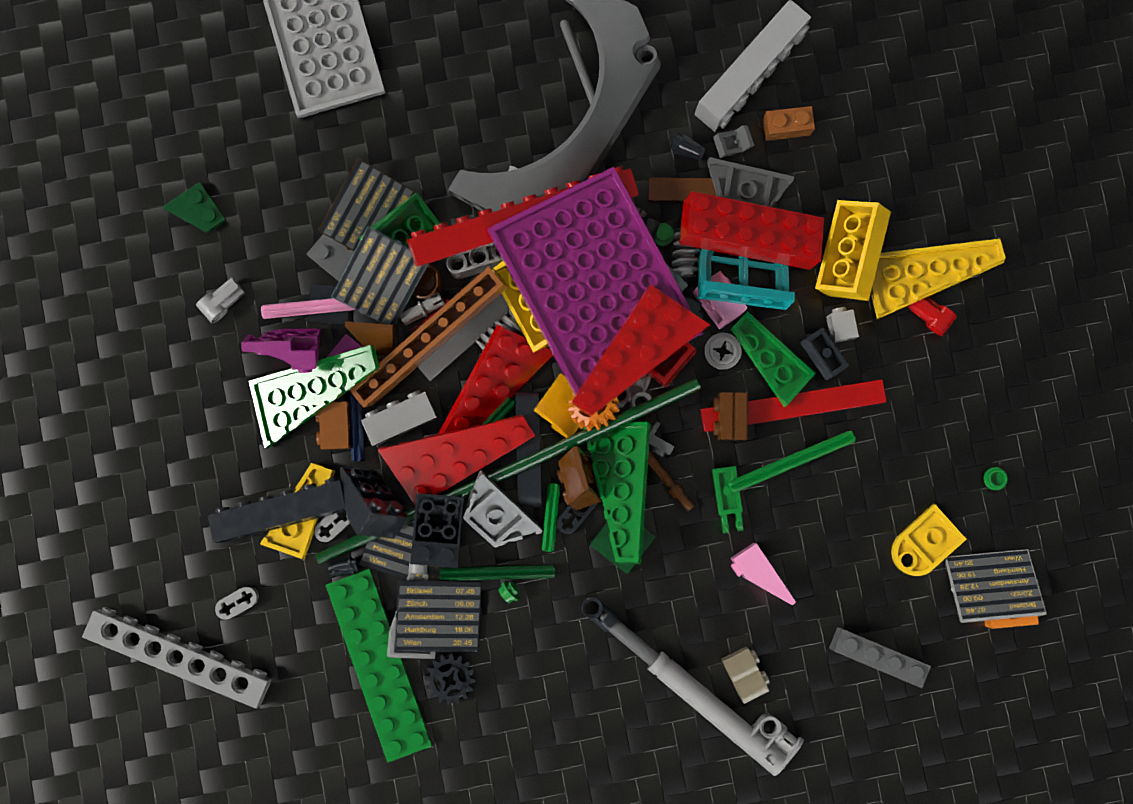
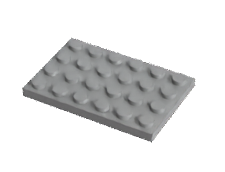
M263 0L298 119L385 94L358 0Z

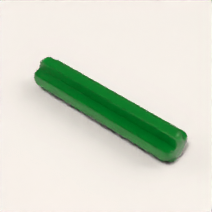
M549 483L547 490L542 550L547 552H553L555 549L560 484Z

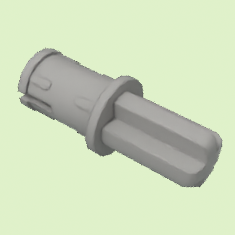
M438 292L432 298L426 299L423 302L418 301L417 305L400 313V318L405 325H408L423 316L428 317L429 313L444 306L445 302L443 298L441 299V295Z

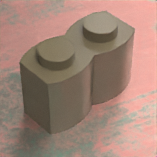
M744 647L721 659L743 703L769 691L767 685L770 684V681L764 671H759L756 664L760 663L754 650L749 651L747 647Z

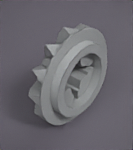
M715 334L705 345V358L711 366L717 369H729L736 365L741 357V345L731 334ZM724 342H726L725 349L732 354H725L720 361V353L713 349L721 348Z

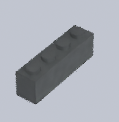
M837 627L829 649L920 688L923 687L931 667Z

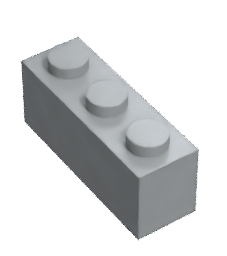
M418 390L407 396L408 400L401 403L399 400L387 404V409L381 412L376 409L365 414L366 418L361 420L371 445L376 447L438 419L426 392L421 393Z

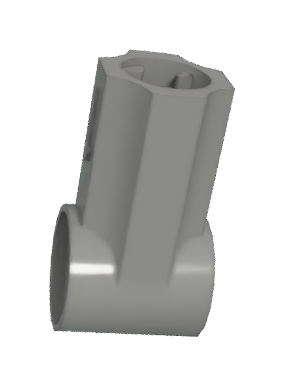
M230 278L214 293H208L202 297L196 306L211 323H215L227 313V309L246 293L234 279Z

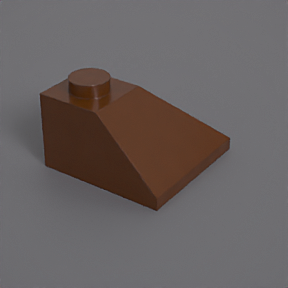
M345 321V327L363 347L375 346L379 361H382L397 348L398 330L393 325Z

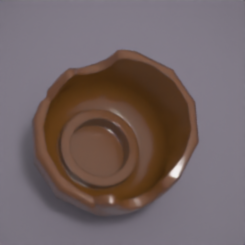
M426 265L412 291L416 298L430 299L438 294L443 282L440 272L434 266Z

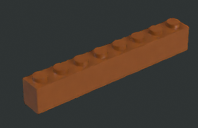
M487 267L379 363L380 368L350 389V392L364 408L373 407L503 293L509 285L494 268Z

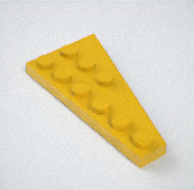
M993 239L881 253L871 290L877 319L1004 263L1006 257L1001 240Z

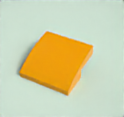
M559 374L534 409V412L552 424L551 428L565 438H568L575 434L579 426L573 422L568 411L571 408L569 401L573 400L574 396L563 374Z

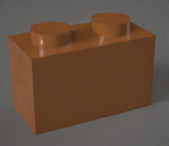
M812 106L766 111L762 118L765 141L810 136L815 129Z
M332 402L315 414L316 422L320 423V431L316 433L317 445H320L321 450L351 449L349 402Z

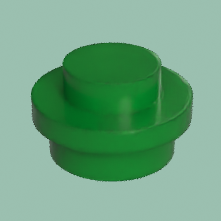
M665 223L659 224L654 240L656 245L667 246L673 241L674 231L672 227Z
M992 467L984 474V483L991 490H1000L1007 484V474L999 467Z
M512 581L502 582L499 593L508 603L519 600L520 590L518 586Z

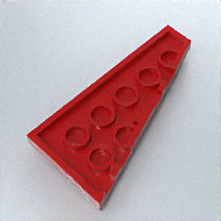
M650 284L571 401V404L591 417L710 324Z
M497 324L438 434L458 429L463 430L479 424L482 425L508 397L512 398L553 356L551 349L545 347L533 352L525 336Z
M518 415L497 420L493 423L471 426V428L463 430L458 429L423 437V439L411 442L406 441L398 445L380 447L378 451L416 506L417 493L440 494L535 436V433L524 415Z

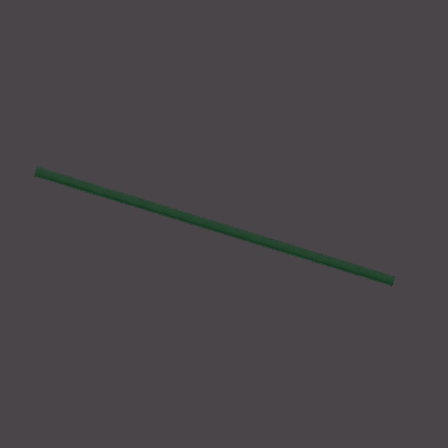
M697 379L691 380L615 415V420H608L609 426L601 424L600 430H597L595 426L592 427L591 431L585 429L498 469L487 476L495 483L503 481L573 447L579 446L701 389ZM475 481L443 496L466 498L470 496ZM415 508L405 512L408 519L403 526L414 522ZM355 535L316 553V560L319 564L325 563L379 537Z

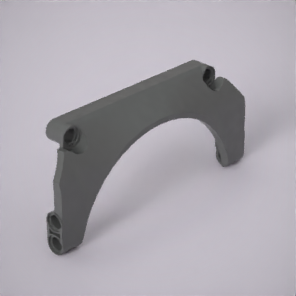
M566 0L589 23L599 52L598 84L591 106L584 119L563 144L544 158L530 165L507 172L477 173L460 170L448 188V192L481 211L492 208V211L495 212L501 210V204L514 201L515 205L523 203V197L536 194L537 198L545 196V190L558 187L559 191L567 189V183L576 180L582 183L588 180L589 176L595 175L661 66L655 48L646 44L651 38L638 7L625 0ZM653 58L650 62H645L646 59Z

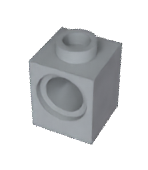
M846 307L836 308L832 310L833 313L826 316L830 338L833 340L832 343L853 340L859 337L854 310L846 311Z

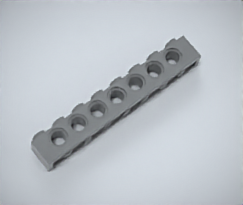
M103 607L92 612L83 633V638L251 707L258 708L262 704L272 680L266 677V672L259 669L249 670L245 668L244 663L237 660L227 661L223 659L224 655L218 652H205L202 650V646L196 643H183L180 641L181 638L168 633L166 636L161 634L159 629L154 626L146 625L144 627L137 624L138 620L135 618L115 615L116 611ZM112 623L118 628L116 636L110 632ZM133 632L139 635L140 641L138 644L133 643L131 639ZM155 641L161 645L160 653L155 652L153 649ZM176 650L181 651L183 654L181 662L177 661L174 657ZM197 659H201L204 662L205 668L203 671L197 669ZM218 668H223L226 671L227 676L225 679L218 677ZM240 677H245L248 680L247 688H242L239 685Z

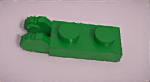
M736 466L712 469L718 514L721 517L723 533H729L727 514L735 513L737 531H743L741 515L743 510L740 491L732 493L728 486L729 481L737 478Z

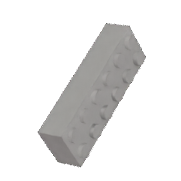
M789 0L699 101L694 115L714 132L719 127L723 129L732 119L731 116L734 114V110L739 112L745 105L749 93L754 95L760 88L764 76L768 79L775 71L777 64L780 61L783 62L790 54L792 47L795 44L798 45L805 37V33L810 28L807 24L811 16L792 0Z

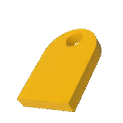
M933 504L894 540L891 550L892 559L897 568L902 572L912 576H922L938 566L966 538L943 512ZM908 553L912 556L913 562L910 566L905 567L901 559L904 554Z

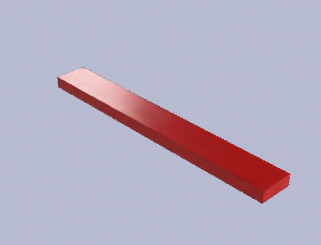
M883 380L798 393L785 408L777 397L748 401V425L885 403L886 397ZM714 407L700 409L704 432L713 431L714 421H718V412H714Z

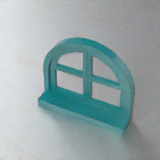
M701 249L698 259V299L786 310L795 301V292H789L788 265L748 261V258L739 256V259L712 256L714 251ZM711 262L739 265V285L711 281ZM748 267L775 270L776 290L748 286Z

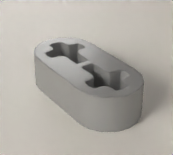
M339 513L328 515L315 527V536L322 542L331 541L350 522L348 520H341L336 523L335 520L340 516ZM333 524L334 527L329 531L331 536L328 537L326 535L322 537L321 533L323 531L321 527H329Z
M251 586L235 591L217 602L215 606L216 615L225 620L237 616L258 602V591ZM244 591L252 593L251 603L248 601L239 602V599L245 596ZM223 603L226 605L235 603L236 606L230 609V615L228 612H222L224 608Z

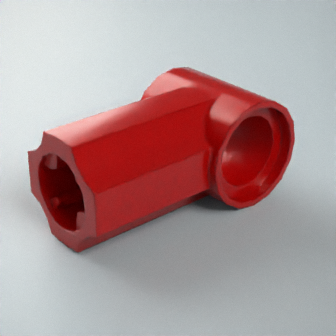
M929 297L907 306L908 309L926 322V326L931 331L940 336H943L957 317L949 308L943 305L939 306Z

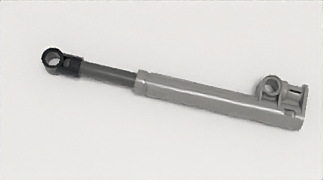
M588 596L583 600L581 608L586 617L604 632L609 631L649 665L647 669L652 674L657 675L658 679L773 776L778 775L800 749L804 739L801 737L796 738L787 730L788 728L770 713L762 714L752 726L749 725L675 661L669 659L668 655L663 651L660 653L656 652L618 620L619 616L600 601L599 598ZM589 601L598 603L599 608L595 613L586 611L585 606ZM768 720H773V729L765 731L763 729L764 723Z

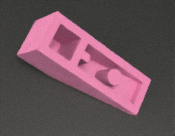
M752 543L731 557L733 561L731 567L738 577L742 575L743 578L791 605L796 603L756 543Z

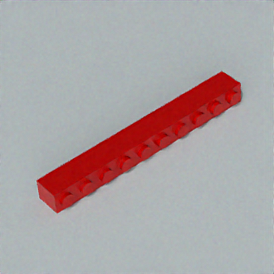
M622 166L615 168L630 198L638 196L631 168L623 170ZM598 174L589 176L588 179H590V178H592V177H594V176H596V175H598ZM576 180L567 183V189L559 191L558 187L545 190V196L537 198L536 194L523 197V203L515 205L514 201L501 204V210L495 212L492 211V208L479 211V217L470 219L469 215L457 218V224L448 226L447 222L433 226L435 231L425 233L424 229L411 233L412 238L408 239L407 243L415 267L493 243L488 233V228L580 184V181Z

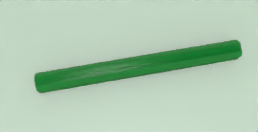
M852 431L844 432L728 482L729 489L732 493H736L856 441L854 433Z

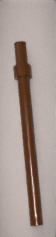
M649 451L648 464L670 489L668 492L674 499L677 498L687 511L691 510L695 505L683 492L685 489L680 483L677 484Z

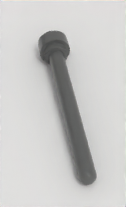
M562 20L560 22L562 32L591 105L595 95L594 87L569 22Z

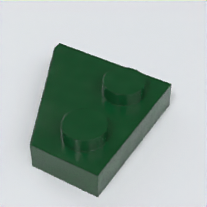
M200 182L163 206L166 211L206 233H210L227 221Z

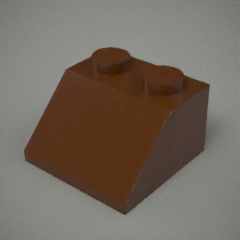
M573 447L558 461L560 470L557 473L560 482L564 483L566 491L563 492L566 504L572 506L575 510H579L602 502V499H600L591 459L579 447Z

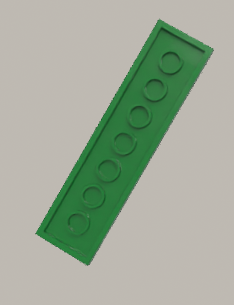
M371 569L327 584L326 588L387 763L431 747L432 742L403 659L387 656L391 625Z

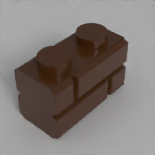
M719 393L718 398H714V412H718V421H714L713 434L718 435V440H748V393Z

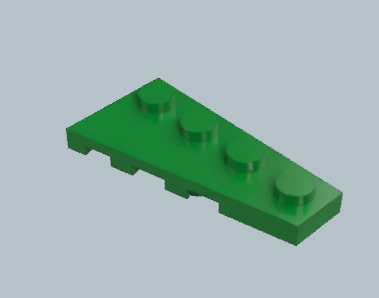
M748 311L731 328L737 340L785 408L815 373Z

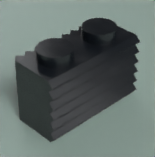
M821 328L800 343L825 380H828L846 369L849 363H846V360L840 355L841 352H838V348H835V344H832L833 340H830V336H827V332H824L825 329Z

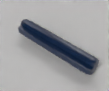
M349 394L351 460L353 462H362L365 459L363 424L361 422L363 420L362 405L353 394Z

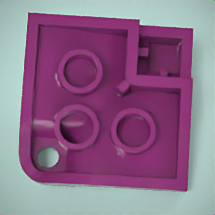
M322 328L276 329L264 332L259 338L248 334L242 341V352H256L257 355L277 357L291 364L292 370H298L299 373H311L318 366Z

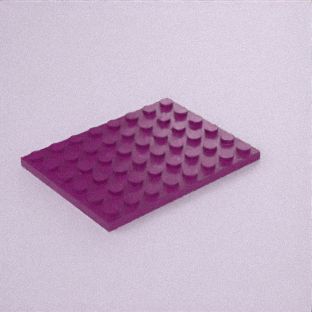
M614 167L488 228L489 235L575 396L650 284L691 311ZM701 331L699 334H697V335H696L695 337H693L692 339H694V338H696V337L702 335V334H703V331Z

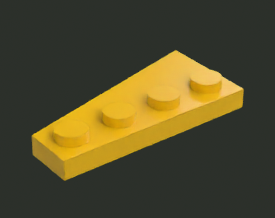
M311 463L296 486L295 492L303 490L302 487L309 484L324 485L325 480L333 478L335 471ZM319 518L271 530L260 544L300 559H305Z

